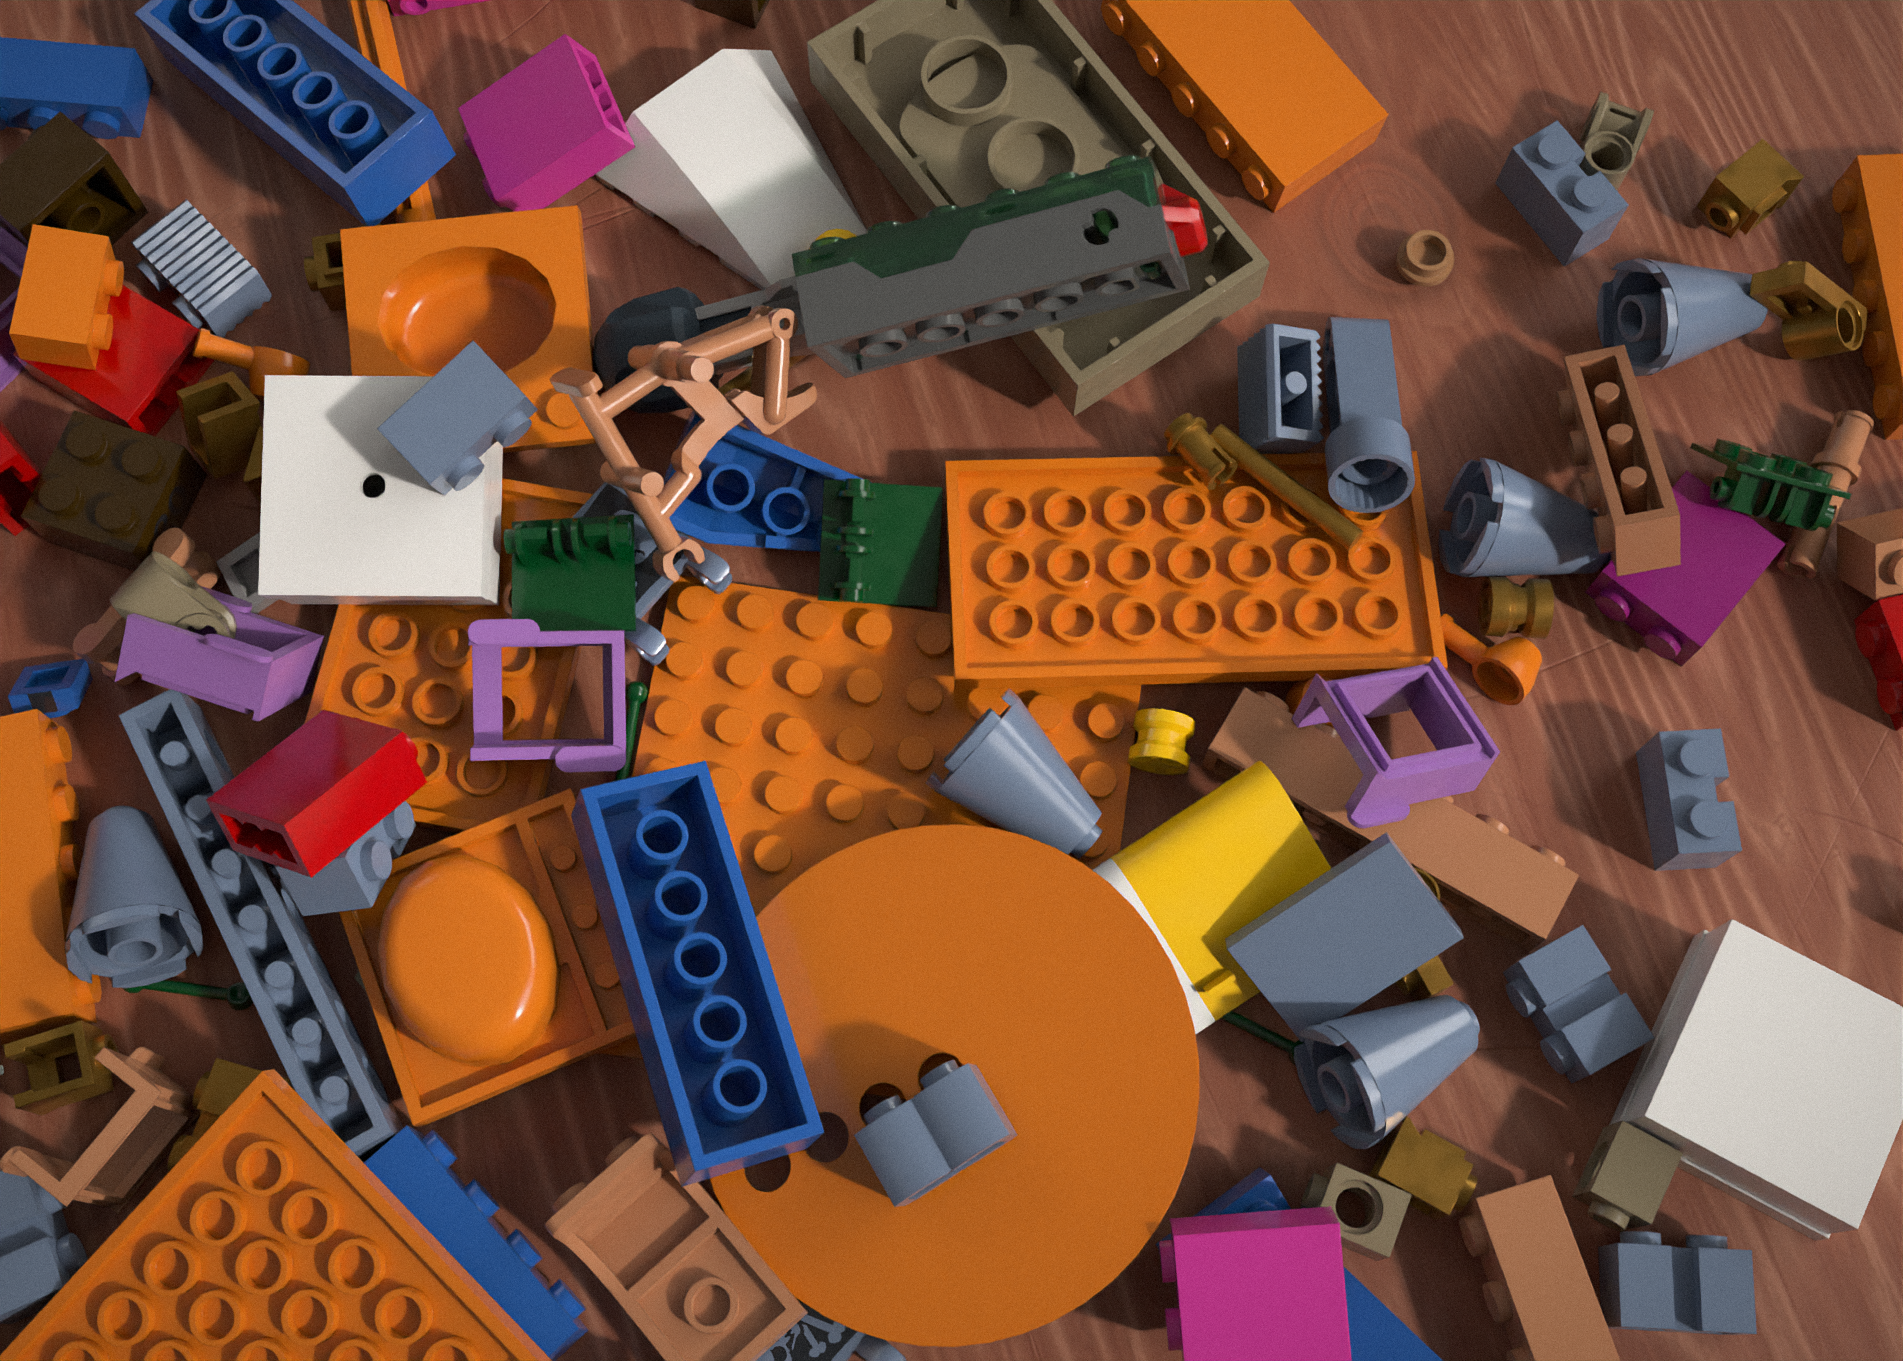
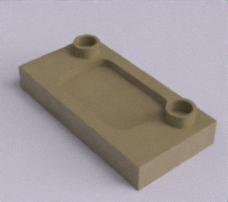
M877 0L807 42L811 83L943 251L961 247L972 229L1116 190L1125 193L1147 207L1160 204L1156 185L1165 184L1198 200L1206 227L1208 244L1203 252L1183 257L1190 290L1010 336L1073 417L1260 296L1270 262L1052 0ZM1106 211L1092 214L1103 234L1109 236V232L1115 229Z

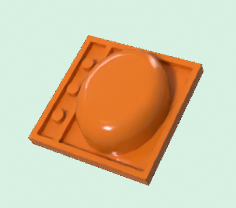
M577 205L340 229L352 376H435L467 345L474 341L538 409L529 417L532 424L528 431L512 445L503 447V453L596 444L595 439L569 395L557 392L549 380L552 375L568 367L596 373L593 363L594 346L582 216Z
M571 788L392 860L391 873L372 908L339 912L413 1126L420 1128L636 1037L571 814L577 798Z

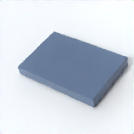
M1386 832L1227 937L1225 942L1230 954L1298 1039L1303 1042L1304 1038L1298 1036L1301 1030L1315 1023L1342 1017L1464 937L1460 927Z

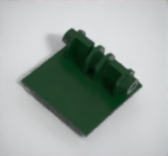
M1717 438L1714 448L1692 443L1690 449L1727 465L1724 477L1717 476L1710 487V498L1717 500L1719 507L1723 509L1739 511L1758 518H1765L1768 515L1769 519L1773 522H1783L1803 528L1804 530L1815 531L1818 527L1827 528L1833 520L1834 507L1829 505L1832 495L1849 500L1852 495L1830 484L1833 476L1832 473L1807 466L1806 462L1777 453H1771V456L1753 452L1750 447Z
M848 478L846 481L824 480L817 600L937 607L943 488L870 483V480Z
M634 514L512 522V529H505V550L507 554L512 553V619H531L538 624L540 631H636Z

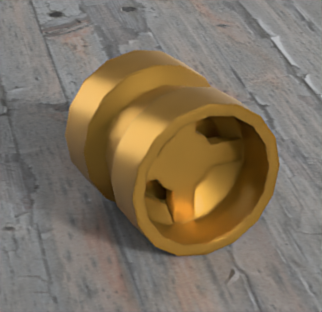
M1485 577L1480 590L1478 622L1482 635L1503 637L1508 631H1516L1518 629L1525 638L1545 639L1548 636L1554 611V593L1550 580L1528 578L1519 586V584H1512L1507 577Z

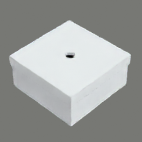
M265 375L258 595L267 599H281L291 604L499 605L503 446L497 441L479 457L484 464V469L470 485L460 491H455L452 488L444 496L429 485L377 429L434 376Z
M1733 919L1710 932L1707 930L1701 931L1693 937L1651 1031L1655 1038L1645 1044L1609 1125L1623 1120L1681 1151L1683 1155L1677 1167L1816 1241L1829 1239L1831 1233L1858 1229L1903 1120V1007Z

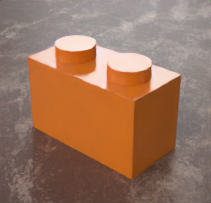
M33 224L9 330L10 337L20 359L95 370L99 349L108 350L112 340L113 317L111 314H107L110 296L118 297L120 295L124 278L123 262L115 260L109 236Z

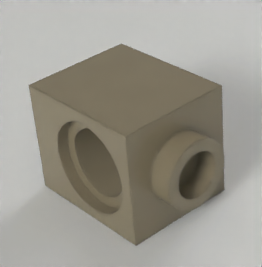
M1623 1120L1603 1127L1572 1197L1590 1206L1587 1214L1592 1219L1616 1231L1624 1232L1626 1227L1632 1229L1651 1225L1683 1153Z
M1335 1163L1325 1168L1323 1176L1317 1173L1312 1174L1303 1194L1300 1209L1331 1206L1340 1223L1342 1247L1379 1261L1390 1258L1412 1194L1344 1165ZM1341 1192L1355 1194L1364 1204L1365 1218L1358 1228L1345 1225L1337 1216L1335 1205Z

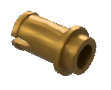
M1185 413L1176 418L1165 430L1163 437L1168 442L1166 449L1171 455H1180L1204 482L1207 489L1213 490L1216 485L1221 486L1234 474L1238 464L1206 431L1207 423L1202 417L1194 418L1190 413Z

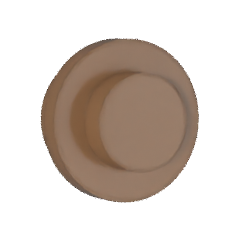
M1422 230L1403 240L1397 251L1396 265L1400 274L1410 283L1423 287L1435 286L1442 283L1451 273L1454 266V252L1450 242L1444 235L1433 230Z

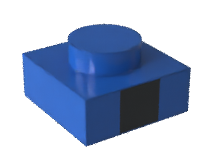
M84 659L24 667L8 695L14 714L38 709L47 717L56 718L66 715L74 709H78L93 680L88 663Z

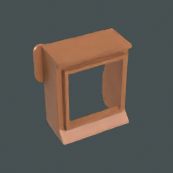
M143 1046L137 1048L129 1057L103 1047L95 1057L96 1060L132 1087L135 1092L75 1163L43 1155L37 1150L15 1146L1 1158L0 1170L4 1173L21 1177L29 1176L66 1207L72 1200L109 1207L117 1214H120L168 1156L178 1138L186 1134L201 1114L200 1110L193 1108V1095L160 1070L165 1058L161 1054Z

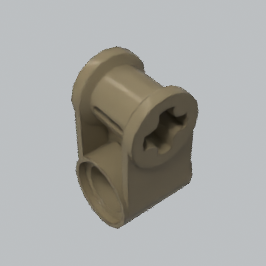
M1600 91L1580 136V140H1582L1580 148L1586 154L1579 167L1587 176H1592L1601 171L1618 191L1645 138L1654 110L1646 107L1641 112L1609 101V94Z
M156 551L151 552L110 597V603L113 608L126 621L128 615L136 613L194 633L196 629L201 630L208 624L217 631L216 634L232 639L236 637L237 622L230 609L197 584L179 564Z

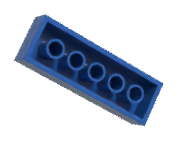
M150 0L134 13L167 61L366 227L379 224L456 155L431 109L293 0Z
M706 761L580 789L571 814L681 1187L807 1149L824 1133Z

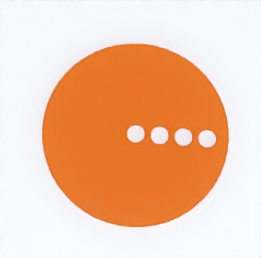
M963 824L926 825L881 834L837 851L806 870L783 888L757 915L756 920L818 1114L829 1112L839 1116L847 1126L849 1140L843 1154L830 1162L816 1161L805 1150L788 1154L791 1163L790 1174L786 1182L774 1191L763 1192L754 1188L747 1180L744 1168L710 1178L714 1192L725 1214L797 1299L833 1321L855 1331L887 1341L938 1347H958L990 1343L1039 1328L1086 1303L1110 1284L1137 1257L1160 1225L1182 1180L1196 1132L1200 1099V1070L1194 1023L1185 992L1174 966L1155 933L1127 899L1108 881L1082 862L1040 841L991 827ZM935 1054H950L956 1057L962 1065L967 1063L977 1065L1018 1135L906 1206L894 1207L854 1136L867 1126L860 1113L863 1095L876 1084L890 1083L902 1091L906 1101L912 1099L921 1092L918 1075L922 1064Z

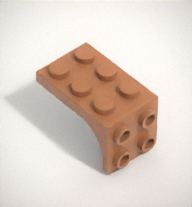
M648 1133L640 1139L636 1135L631 1136L615 1147L605 1159V1164L608 1167L588 1185L585 1182H580L564 1192L552 1206L555 1214L545 1224V1228L552 1237L569 1247L598 1277L665 1361H756L808 1313L699 1182L681 1187L670 1149L652 1133Z

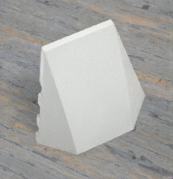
M722 49L632 112L626 122L635 148L595 174L599 182L611 190L617 188L632 198L635 206L652 217L656 214L677 228L679 235L696 247L701 244L719 256L720 263L761 290L768 288L781 279L800 274L804 275L803 260L806 252L816 238L827 230L836 228L848 230L858 236L861 242L868 238L866 227L771 50ZM830 248L831 254L837 255V256H839V257L843 256V255H840V254H838V253L833 252L832 249Z

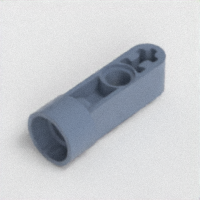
M1328 317L1323 340V365L1330 435L1325 443L1328 491L1335 503L1353 512L1375 513L1388 510L1403 502L1411 494L1415 484L1410 437L1402 427L1390 323L1388 319Z

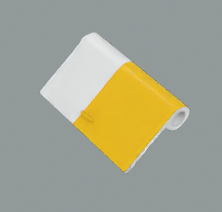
M1258 760L1092 870L1108 881L1127 899L1155 933L1170 958L1183 987L1194 1023L1195 1034H1197L1260 992L1258 987L1227 950L1225 939L1329 871L1331 867L1278 779L1262 761Z

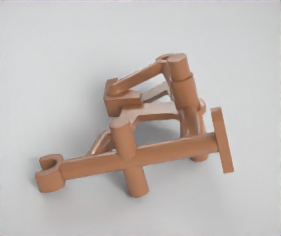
M760 305L754 307L748 316L680 343L676 341H662L656 345H637L628 353L629 365L637 371L600 396H598L597 391L603 387V384L595 372L568 367L558 371L549 379L557 392L568 394L607 460L600 469L601 478L608 484L624 489L658 547V550L653 553V567L657 574L667 580L676 582L680 579L678 572L673 566V558L678 551L683 550L684 555L691 562L701 564L705 561L704 551L700 544L692 539L679 536L669 518L701 480L699 465L709 450L741 421L753 432L770 435L816 401L817 391L813 383L807 382L788 391L790 338L794 336L798 329V318L790 309H774L769 306ZM783 318L784 326L781 329L779 324L780 320ZM753 347L751 391H740L732 388L722 395L709 381L714 373L713 363ZM660 385L669 386L701 418L686 435L678 449L673 452L671 463L676 472L665 485L660 474L639 467L612 420L613 417Z

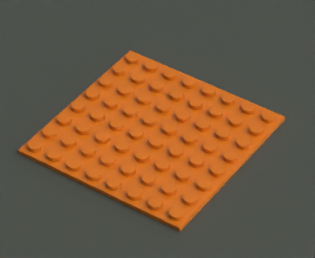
M679 576L680 579L670 586L661 633L664 635L670 651L660 664L654 665L632 777L706 761L755 917L783 888L806 870L837 851L865 839L895 830L926 825L963 824L1004 830L935 792L925 782L933 772L942 779L945 778L949 770L944 766L946 762L943 759L989 708L1000 715L1009 706L1000 697L1008 689H1011L1019 696L1102 812L1096 822V825L1103 830L1100 837L1079 859L1072 853L1068 855L1092 870L1120 852L1131 765L1127 761L1129 749L1134 745L1135 728L1133 725L1135 714L1139 707L1141 685L954 689L951 614L882 604L818 601V595L731 583L722 593L715 594L697 578ZM637 1037L597 1053L643 1060ZM945 1053L929 1057L919 1070L918 1083L920 1090H924L920 1079L927 1073L950 1060H955L958 1067L963 1066L956 1057ZM890 1083L876 1084L865 1092L867 1095L887 1098L898 1095L901 1100H906L902 1091Z

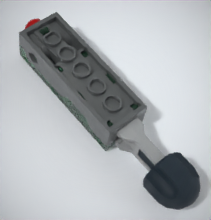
M1135 155L1118 157L1109 161L1105 165V169L1083 175L1076 172L1059 173L1049 177L1043 186L1024 191L1011 188L1001 189L988 194L984 202L962 208L957 205H943L929 210L925 215L926 217L907 223L898 221L880 222L869 227L867 234L848 239L826 237L811 243L810 249L791 254L795 276L781 279L764 290L705 306L693 292L682 287H675L634 298L612 311L596 333L593 350L594 368L603 384L604 390L607 391L637 371L628 362V353L633 347L637 345L645 346L647 344L656 345L662 341H676L680 343L748 316L754 307L764 305L774 309H790L796 314L798 329L794 336L790 338V357L816 354L844 378H849L1190 290L1183 257L1203 252L1208 244L1201 207L1198 200L1164 184L1151 156L1145 158ZM783 318L780 320L779 324L781 329L784 326ZM753 347L713 363L714 373L709 381L716 389L719 388L718 381L723 377V373L752 366ZM660 385L627 409L637 413H671L690 407L669 386Z

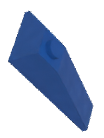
M694 411L689 414L675 450L678 449L686 435L701 420ZM737 424L709 450L699 465L701 480L669 519L676 531L707 544L820 552L823 481H846L848 478H862ZM671 460L663 480L664 485L676 472Z

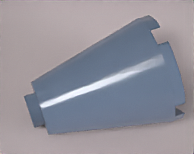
M1636 258L1619 262L1611 269L1618 271L1612 281L1603 282L1601 286L1596 316L1599 338L1603 348L1625 344L1636 377L1653 375L1755 331L1764 322L1768 309L1750 296L1752 274Z
M1480 458V461L1471 459L1463 465L1455 476L1443 508L1444 511L1453 512L1450 531L1439 529L1438 539L1440 561L1446 572L1461 577L1595 573L1603 564L1608 563L1612 559L1610 552L1599 554L1596 545L1593 518L1599 517L1598 511L1594 509L1587 510L1584 504L1493 459Z
M1008 689L1000 697L1009 706L1000 715L989 708L943 759L946 762L944 766L949 770L945 778L942 779L933 772L925 783L940 795L1008 832L1040 841L1057 848L1067 855L1072 853L1079 859L1090 849L1103 832L1096 825L1102 812L1019 696L1011 689Z
M123 805L109 808L95 817L88 827L65 942L68 969L80 980L91 984L92 974L111 977L112 987L145 986L177 976L187 969V957L194 951L199 957L203 951V932L200 922L153 817L147 812L131 806Z
M1439 995L1315 1023L1301 1030L1298 1036L1304 1038V1043L1294 1047V1059L1299 1080L1316 1113L1318 1114L1328 1109L1333 1118L1338 1122L1339 1126L1330 1131L1340 1141L1354 1149H1367L1380 1142L1477 1050L1480 1026L1475 1013L1466 1003L1458 1001L1449 995Z

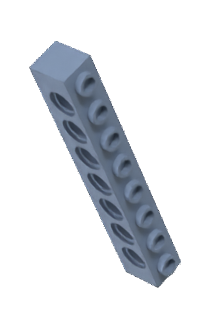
M169 689L120 714L119 718L294 1090L364 1163L404 1127L301 913L275 865L233 851L206 802L207 798L235 777L202 708L187 694Z

